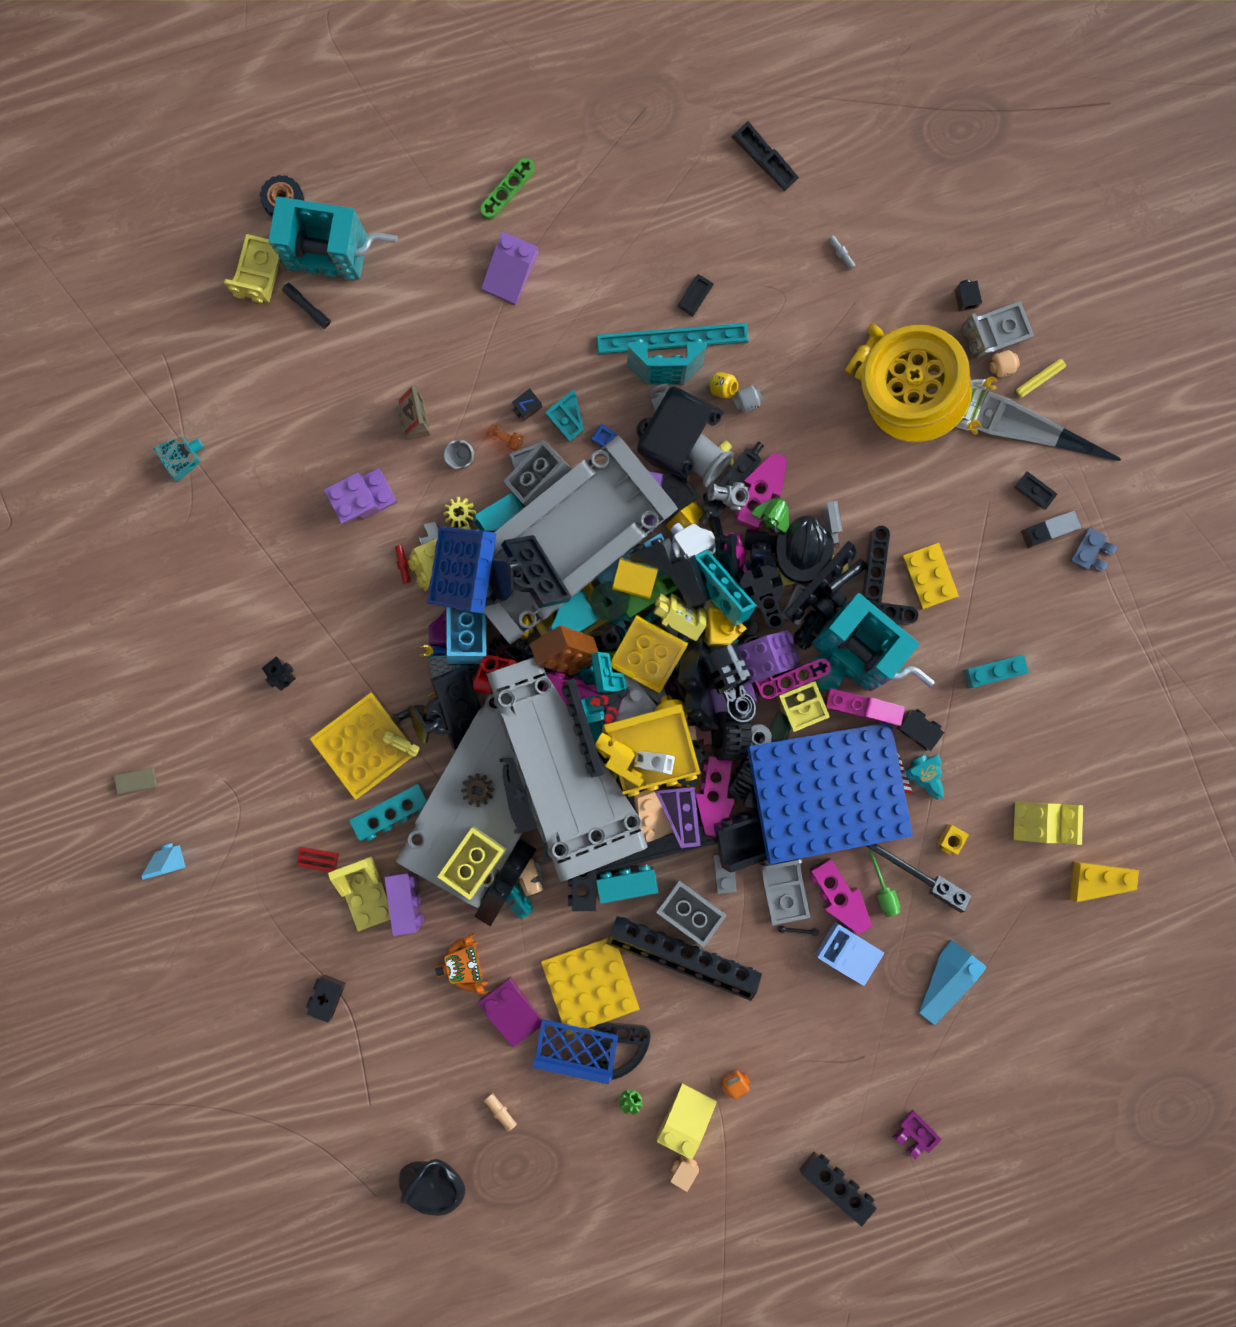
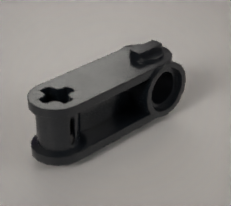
M615 623L605 626V629L586 634L594 637L599 652L618 649L626 635L624 629L619 625H615ZM611 633L616 635L617 641L611 638Z

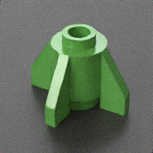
M780 498L771 499L755 507L752 516L761 519L763 516L762 522L766 524L767 530L778 525L777 529L786 533L789 528V511L784 500Z

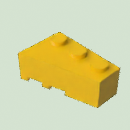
M1074 862L1070 900L1080 902L1137 890L1139 870Z

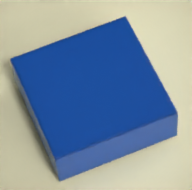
M601 424L591 438V441L602 448L614 439L617 434Z

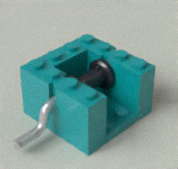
M276 196L269 244L276 254H279L278 257L289 271L298 272L303 270L312 275L322 273L331 278L342 276L346 280L353 281L354 279L361 278L364 254L369 251L372 242H398L397 235L384 233L367 235L354 208Z
M859 592L839 608L811 642L819 653L826 654L832 664L835 666L839 665L844 669V673L848 677L856 679L859 682V686L866 691L869 690L871 692L890 680H901L908 674L915 675L929 688L934 684V681L917 667L908 666L899 671L920 643Z

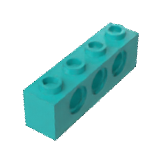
M708 549L695 555L709 591L710 599L734 626L748 620L757 605Z
M417 784L349 820L359 841L365 839L368 842L377 837L375 833L381 830L385 833L393 829L392 824L398 821L402 824L410 820V815L415 812L419 815L427 803L428 797L421 784ZM407 799L413 803L411 810L404 808V801ZM390 808L396 812L394 819L387 817V810ZM372 817L378 820L377 828L370 826V819Z

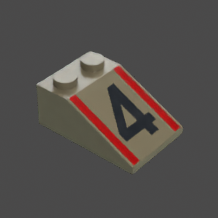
M413 385L398 399L399 405L396 406L398 416H402L403 424H400L402 435H406L408 440L431 435L423 398L416 385Z

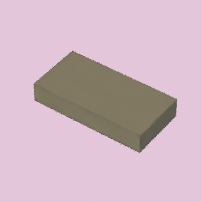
M154 768L114 775L117 794L157 787Z

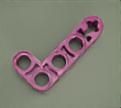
M819 658L775 677L770 676L756 681L754 685L762 698L771 699L827 675L831 666L826 659ZM818 663L824 664L822 671L816 670L812 672L811 669L818 667ZM802 669L807 672V677L804 680H800L798 677V673ZM783 677H787L790 682L786 688H783L780 684ZM770 685L772 692L766 696L763 694V687Z

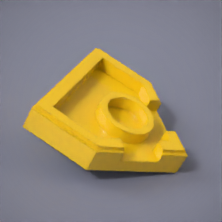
M719 608L707 609L705 639L708 640V646L726 647L746 630L742 623L734 626Z

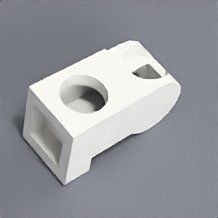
M637 751L634 767L672 775L675 757L667 754Z

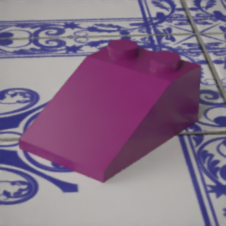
M511 976L478 1001L479 1006L489 1020L513 1047L541 1027V1017Z

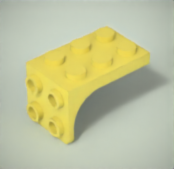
M246 234L236 274L233 280H224V284L233 293V296L240 299L245 297L252 298L251 300L257 303H263V301L270 302L280 258L278 257L279 254H276L269 244V239Z
M467 525L461 529H470V527ZM437 539L414 548L409 556V568L411 571H415L417 575L416 581L424 591L429 590Z

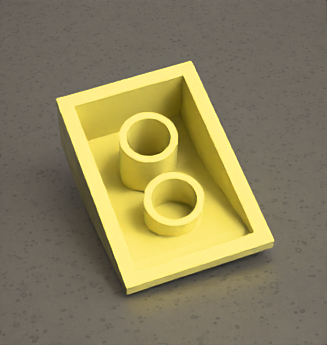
M682 1083L656 1135L657 1142L692 1160L702 1141L717 1101Z

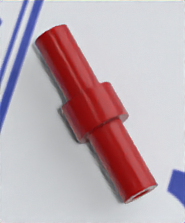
M397 545L395 546L398 559L396 561L397 567L400 569L403 584L410 583L408 560L405 559L403 546Z

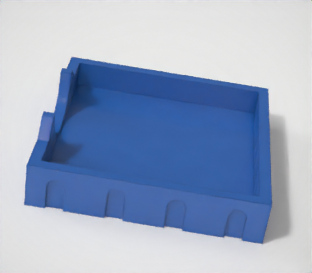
M439 526L427 604L484 613L497 533Z

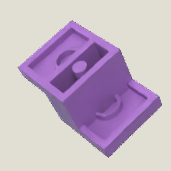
M380 468L364 476L358 472L324 489L342 525L359 516L366 519L398 503Z

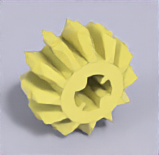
M457 497L456 503L453 499H450L452 505L446 504L444 506L449 510L443 512L444 516H449L445 521L446 523L452 522V528H455L457 524L458 528H462V524L467 526L469 525L468 520L473 522V517L470 515H475L476 511L471 510L474 505L473 503L468 504L467 498L462 503L460 497ZM461 509H463L462 512L464 513V515H459L457 517V514L455 512L461 511Z

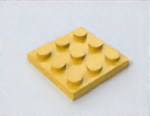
M636 615L611 660V666L660 693L688 643Z

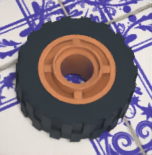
M286 175L273 176L265 181V184L261 187V203L268 215L272 217L276 196H286L285 198L305 201L299 184L293 178H289Z

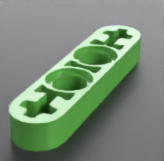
M529 158L521 159L482 203L481 213L485 219H495L531 178L535 170L532 160ZM529 165V171L524 170V172L522 173L523 178H521L520 174L523 171L522 166ZM517 178L519 183L517 186H510L509 180ZM499 192H505L507 197L501 201L496 198V195ZM493 206V213H486L485 208L490 209Z

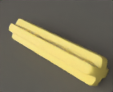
M1062 359L1057 360L1017 388L1016 394L1020 398L1024 397L1064 369L1066 363Z

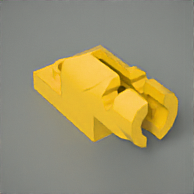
M602 733L595 746L599 754L605 759L609 758L605 767L641 787L645 780L642 778L643 774L634 768L631 771L628 770L636 756L633 750L619 741H615L610 746L611 737Z

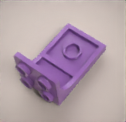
M788 630L770 634L738 646L753 679L746 684H751L801 666L800 655L794 649V639Z

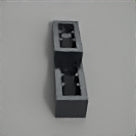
M749 121L733 134L732 138L784 191L799 178L777 150H772Z

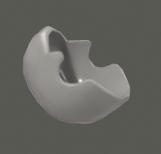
M455 440L448 443L445 447L443 458L446 464L453 469L465 468L474 460V450L471 444L465 440Z

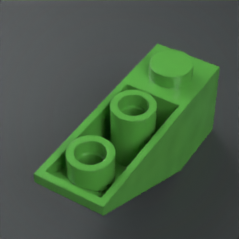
M665 574L655 579L650 599L631 594L619 603L628 618H631L655 606V601L660 594L669 598L671 594L676 595L680 590L671 578Z

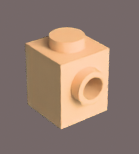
M682 1156L679 1161L675 1160L671 1167L670 1182L688 1192L699 1173L697 1162Z

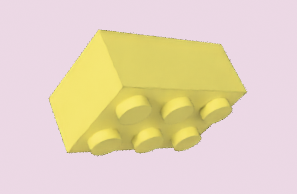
M472 827L442 869L438 878L471 900L507 849L478 828Z

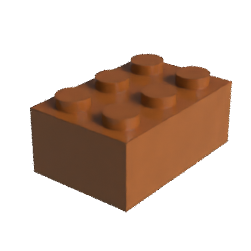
M562 625L530 643L536 665L568 675H575L583 667L592 665L591 654L599 652L594 637Z

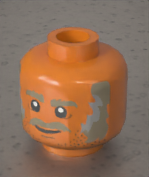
M734 1070L722 1079L723 1084L721 1087L729 1099L732 1097V1099L737 1100L750 1090L748 1084L751 1081L745 1072L741 1074L740 1071Z

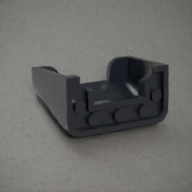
M671 387L666 392L640 438L637 451L652 466L687 479L693 470V460L689 457L690 452L706 424L715 426L721 420L724 412L720 408L680 388Z

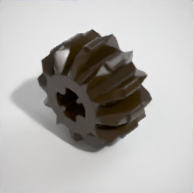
M479 773L475 774V780L469 775L468 779L471 783L467 781L462 783L467 786V789L463 788L461 792H467L468 794L463 797V800L470 797L469 805H472L474 800H476V807H480V800L484 805L488 804L485 797L493 799V796L488 793L495 791V788H488V785H491L493 781L490 780L485 783L487 775H484L481 780ZM475 785L477 787H482L483 790L480 791L482 792L481 795H479L478 793L474 794L473 790H475V788L473 787Z

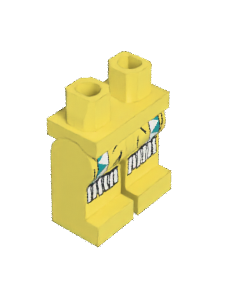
M660 594L655 601L656 608L654 614L662 617L663 625L667 626L669 624L673 629L697 641L706 627L705 609L699 607L696 611L691 607L688 608L684 601L677 599V596L671 594L669 598Z

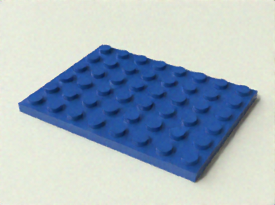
M884 723L747 747L768 864L913 837L892 724Z

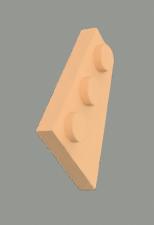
M644 790L640 794L634 795L635 811L641 819V829L646 843L674 833L654 790L649 792Z

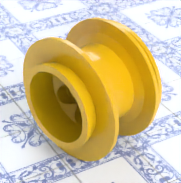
M910 325L888 333L872 347L862 368V390L870 414L880 429L898 440L927 442L937 439L956 427L968 410L972 396V384L967 355L963 347L952 335L937 327ZM933 370V371L937 372L938 374H937V375H930V372ZM896 387L903 388L901 392H893ZM932 388L937 389V392L934 394L927 393ZM913 397L919 398V400L915 403L909 402V400Z

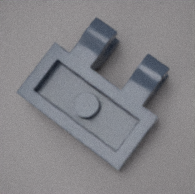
M1089 527L1070 562L1085 570H1088L1091 566L1102 572V570L1106 569L1108 563L1095 558L1097 553L1101 550L1108 555L1114 554L1117 546L1105 542L1107 536Z

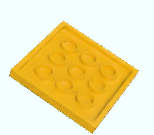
M372 692L310 738L311 742L355 800H358L413 758L407 751L405 753L393 747L391 743L383 742V737L387 731L395 734V737L399 736L407 741L409 740L397 724L393 722L391 716Z
M608 937L541 961L562 1023L590 1028L640 1010L620 950L606 944ZM565 1030L567 1036L573 1034L572 1030Z

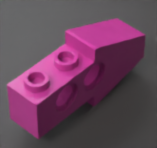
M772 453L745 479V487L750 488L747 489L749 499L746 505L742 507V510L735 513L737 524L752 530H759L763 516L761 519L752 516L753 511L748 509V505L756 504L759 506L771 500L772 497L775 499L781 498L788 458ZM763 487L766 491L758 494L755 489Z
M832 688L827 689L824 702L826 709L895 726H901L905 707Z
M709 757V761L704 762L703 773H707L706 781L702 780L700 792H704V795L696 793L695 797L705 837L716 838L714 824L721 822L720 820L729 817L733 808L734 799L727 798L732 760L720 761L716 757ZM713 774H718L721 777V781L714 783L710 777ZM710 793H716L719 799L716 802H711L707 796Z
M828 858L810 869L811 875L809 877L815 886L819 885L822 891L819 893L824 902H829L823 906L826 911L858 934L872 927L860 890L857 887L849 889L832 859ZM828 877L833 878V885L831 887H825L824 881ZM837 894L843 895V901L840 904H836L834 901Z

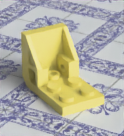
M372 856L328 873L330 881L341 897L345 896L358 932L390 920L387 893Z

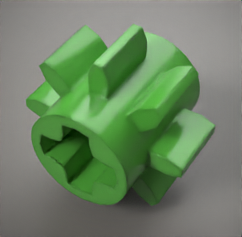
M627 1089L618 1098L620 1101L619 1108L626 1115L630 1112L632 1115H635L643 1107L641 1104L642 1097L635 1090L630 1092Z

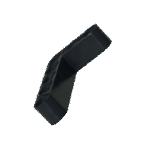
M877 526L871 531L866 560L867 568L865 569L862 596L884 614L887 608L891 609L893 617L890 619L896 624H912L918 619L917 609L911 606L882 603L890 531L886 526ZM876 531H881L884 534L883 540L876 538ZM877 549L881 552L882 556L880 559L874 557V550ZM872 568L879 571L878 578L871 575ZM869 587L876 589L877 594L875 597L869 595ZM905 611H909L912 614L911 621L904 618Z

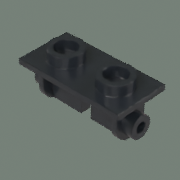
M811 610L805 616L804 623L800 629L795 632L794 644L800 645L799 647L805 651L807 648H810L811 642L816 638L811 634L812 631L818 634L824 626L826 618L821 613Z

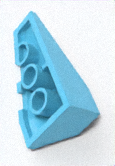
M173 843L161 846L162 850L154 853L143 872L142 880L186 868L180 845L173 847Z
M950 940L939 954L929 988L925 993L919 1013L934 1025L972 987L987 968L953 940Z

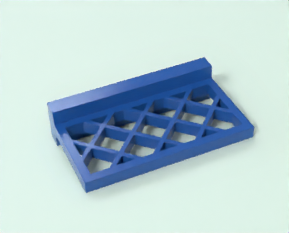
M543 1019L536 1058L532 1068L609 1084L612 1081V1071L619 1035ZM546 1025L553 1026L557 1031V1034L550 1039L545 1032ZM567 1029L572 1030L576 1036L569 1043L562 1034ZM586 1033L591 1034L595 1040L588 1047L581 1038ZM558 1035L565 1044L559 1050L551 1042ZM604 1038L613 1039L612 1047L606 1051L600 1041ZM578 1039L584 1049L575 1054L570 1044ZM547 1043L554 1051L550 1056L541 1054L542 1046ZM597 1043L603 1053L594 1058L589 1048ZM566 1047L573 1056L569 1060L563 1059L559 1054ZM586 1051L592 1061L588 1064H583L577 1056ZM604 1055L609 1061L608 1069L601 1068L597 1062Z

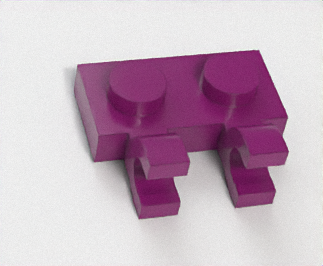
M911 1110L899 1123L903 1128L892 1136L902 1146L911 1135L916 1143L911 1145L906 1151L915 1160L923 1150L929 1153L942 1140L914 1110Z

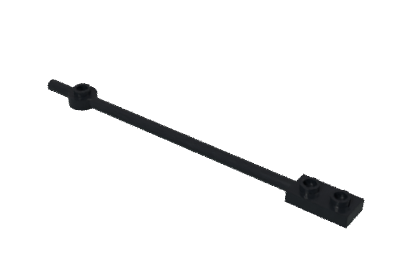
M877 844L866 846L931 887L929 894L958 912H965L972 895L940 875L935 877V880Z

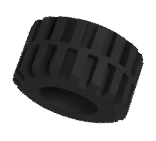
M728 712L716 713L720 725L719 729L711 730V747L714 755L720 761L744 760L748 756L747 747L751 746L752 743L750 721L738 722L731 718Z

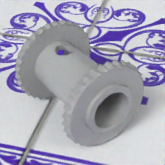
M750 724L752 730L751 746L771 743L772 735L769 728L762 724ZM755 733L757 734V740H754Z

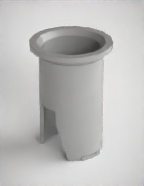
M702 433L689 454V457L693 460V471L703 478V485L705 487L710 486L723 474L734 456L732 451L724 452Z

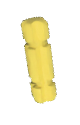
M389 731L385 733L383 742L391 743L393 747L405 753L407 751L413 757L417 756L420 750L419 746L415 744L410 745L411 742L399 736L395 737V734Z

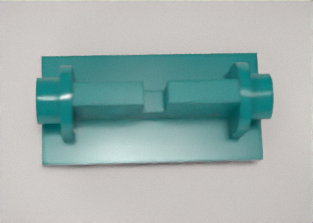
M516 883L506 903H509L511 900L515 902L510 908L516 917H520L522 920L534 908L532 907V902L523 895L520 886Z

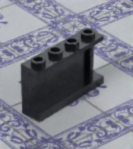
M758 807L750 812L738 813V816L733 818H723L720 820L721 822L714 824L721 868L732 873L767 860Z

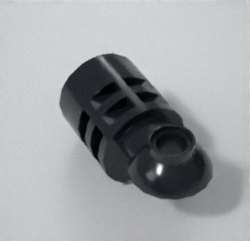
M735 643L710 653L702 658L718 695L723 694L726 700L729 716L738 722H748L756 713V705L753 698L746 693L743 685L753 679Z

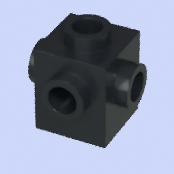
M277 656L262 667L267 676L265 679L272 688L277 687L280 691L288 687L296 679L292 674L294 669L288 662L284 663Z

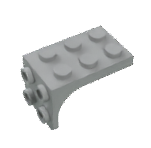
M1021 301L981 316H976L975 313H972L962 326L963 334L965 337H968L970 342V352L975 355L976 359L1034 337Z
M801 858L774 864H768L767 860L764 863H760L772 925L810 918L801 873Z

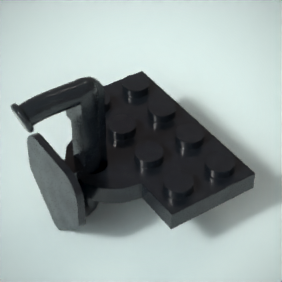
M534 535L507 539L502 542L501 546L508 559L506 562L496 559L492 560L489 585L493 592L489 597H486L485 607L507 600L514 589L520 592H529L538 608L562 604L571 600L572 596Z
M465 664L430 679L436 697L430 700L426 707L424 705H410L408 709L392 714L393 722L399 724L400 721L410 717L414 731L421 742L424 744L428 743L429 734L432 732L441 735L448 734L452 748L457 750L481 708L477 693L473 689V680L469 667Z

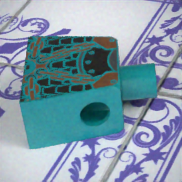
M181 436L153 449L172 479L179 482L201 462L196 453L205 447L199 438L189 443L187 439Z

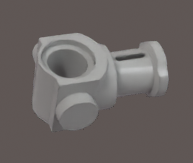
M733 482V486L726 485L725 487L712 483L708 488L707 497L711 501L714 499L721 500L723 504L730 506V510L741 511L749 499L748 487H744L745 484L740 482ZM736 492L739 494V501L735 497Z

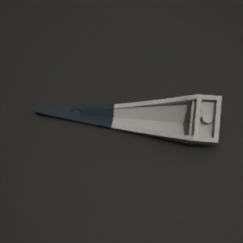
M987 391L977 417L982 427L976 426L975 429L991 435L1019 439L1121 461L1120 457L1015 401Z

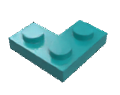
M602 652L591 654L597 691L600 693H618L623 688L626 689L624 674L612 672L610 654Z

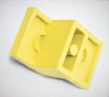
M804 669L799 671V679H806L807 672ZM783 677L780 681L783 688L788 687L790 683L787 677ZM815 681L776 696L783 714H786L793 732L830 717Z
M1015 801L1014 840L1082 845L1083 805Z

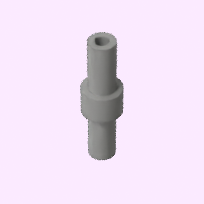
M834 235L831 236L828 241L835 249V254L852 270L856 264L848 255V250L845 246L842 247Z

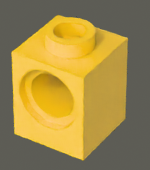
M947 824L937 844L942 847L941 851L950 856L952 853L958 855L969 834L953 825ZM951 836L956 838V843L953 846L948 844V839Z

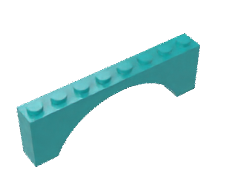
M512 492L477 513L473 518V522L480 531L494 533L524 509L523 503ZM579 591L569 602L564 603L556 610L548 632L560 625L583 632L599 620L598 611L595 607L590 606L584 591Z

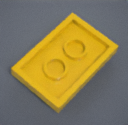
M939 543L902 556L922 610L959 596Z

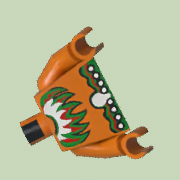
M472 933L467 937L456 940L448 948L447 954L444 956L445 964L435 966L437 977L448 975L450 984L482 995L488 993V991L483 989V985H487L488 982H481L483 976L476 949V944L479 942L472 940V937L475 936V933Z

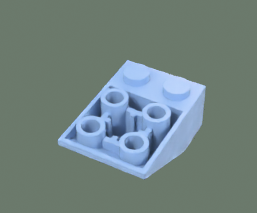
M834 922L815 955L831 967L865 986L884 952Z

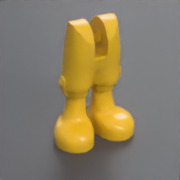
M870 323L867 327L869 334L867 343L857 348L856 353L845 369L850 375L855 373V378L860 381L862 368L868 353L885 336L883 331L873 323Z

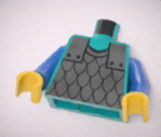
M420 646V648L426 649V653L420 654V656H428L432 678L464 665L446 664V647ZM465 664L469 667L470 673L475 672L474 664ZM434 691L428 694V696L433 695L434 697H436Z

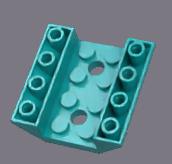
M634 339L632 342H628L627 367L646 385H684L703 366L707 342H703L700 339L687 342L685 358L682 355H672L671 358H663L662 355H652L651 358H648V342Z

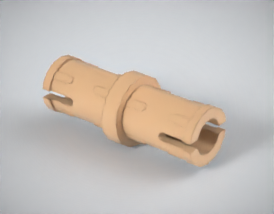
M494 1093L484 1100V1103L494 1113L493 1117L495 1119L498 1118L507 1132L517 1125V1122L507 1112L508 1108L506 1106L503 1107Z

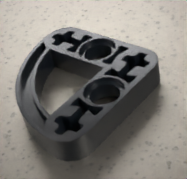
M610 1022L598 1024L595 1030H601L602 1027H605L606 1031H612L611 1027H615L614 1034L616 1035L620 1028H625L628 1031L627 1037H618L617 1043L640 1044L638 1051L629 1062L613 1069L612 1080L621 1078L633 1071L643 1060L650 1043V1030L644 1025ZM631 1029H634V1033H640V1030H644V1034H647V1036L640 1040L639 1036L633 1035V1039H630ZM604 1038L600 1043L608 1050L611 1048L613 1039ZM597 1043L593 1045L594 1058L598 1057L596 1049L599 1046ZM602 1056L598 1060L605 1061L607 1060V1058L605 1056ZM607 1060V1063H602V1068L608 1069L609 1061Z

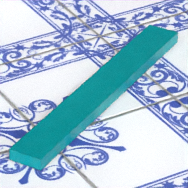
M747 323L596 335L598 355L627 353L628 342H632L634 339L648 342V351L686 348L687 342H691L694 339L707 342V346L749 342Z

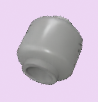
M749 385L737 390L736 398L733 401L737 410L741 409L743 413H748L760 408L763 399L758 387L755 388Z

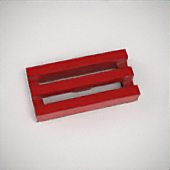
M300 847L296 866L326 872L336 870L339 853ZM304 852L334 857V859L328 860L306 856ZM304 859L325 864H331L332 868L309 863H303L302 861Z

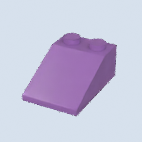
M502 232L481 290L516 305L539 255L538 247Z

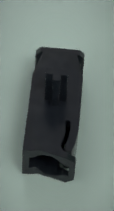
M499 759L500 762L508 763V765H503V781L511 818L517 829H514V834L538 829L514 759Z

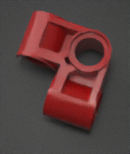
M493 655L484 657L478 674L474 679V691L492 695L493 692L486 674L519 662ZM495 664V667L490 670V666Z

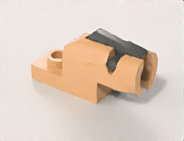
M531 858L519 878L520 881H518L526 896L544 890L541 865L539 862H534L533 858Z

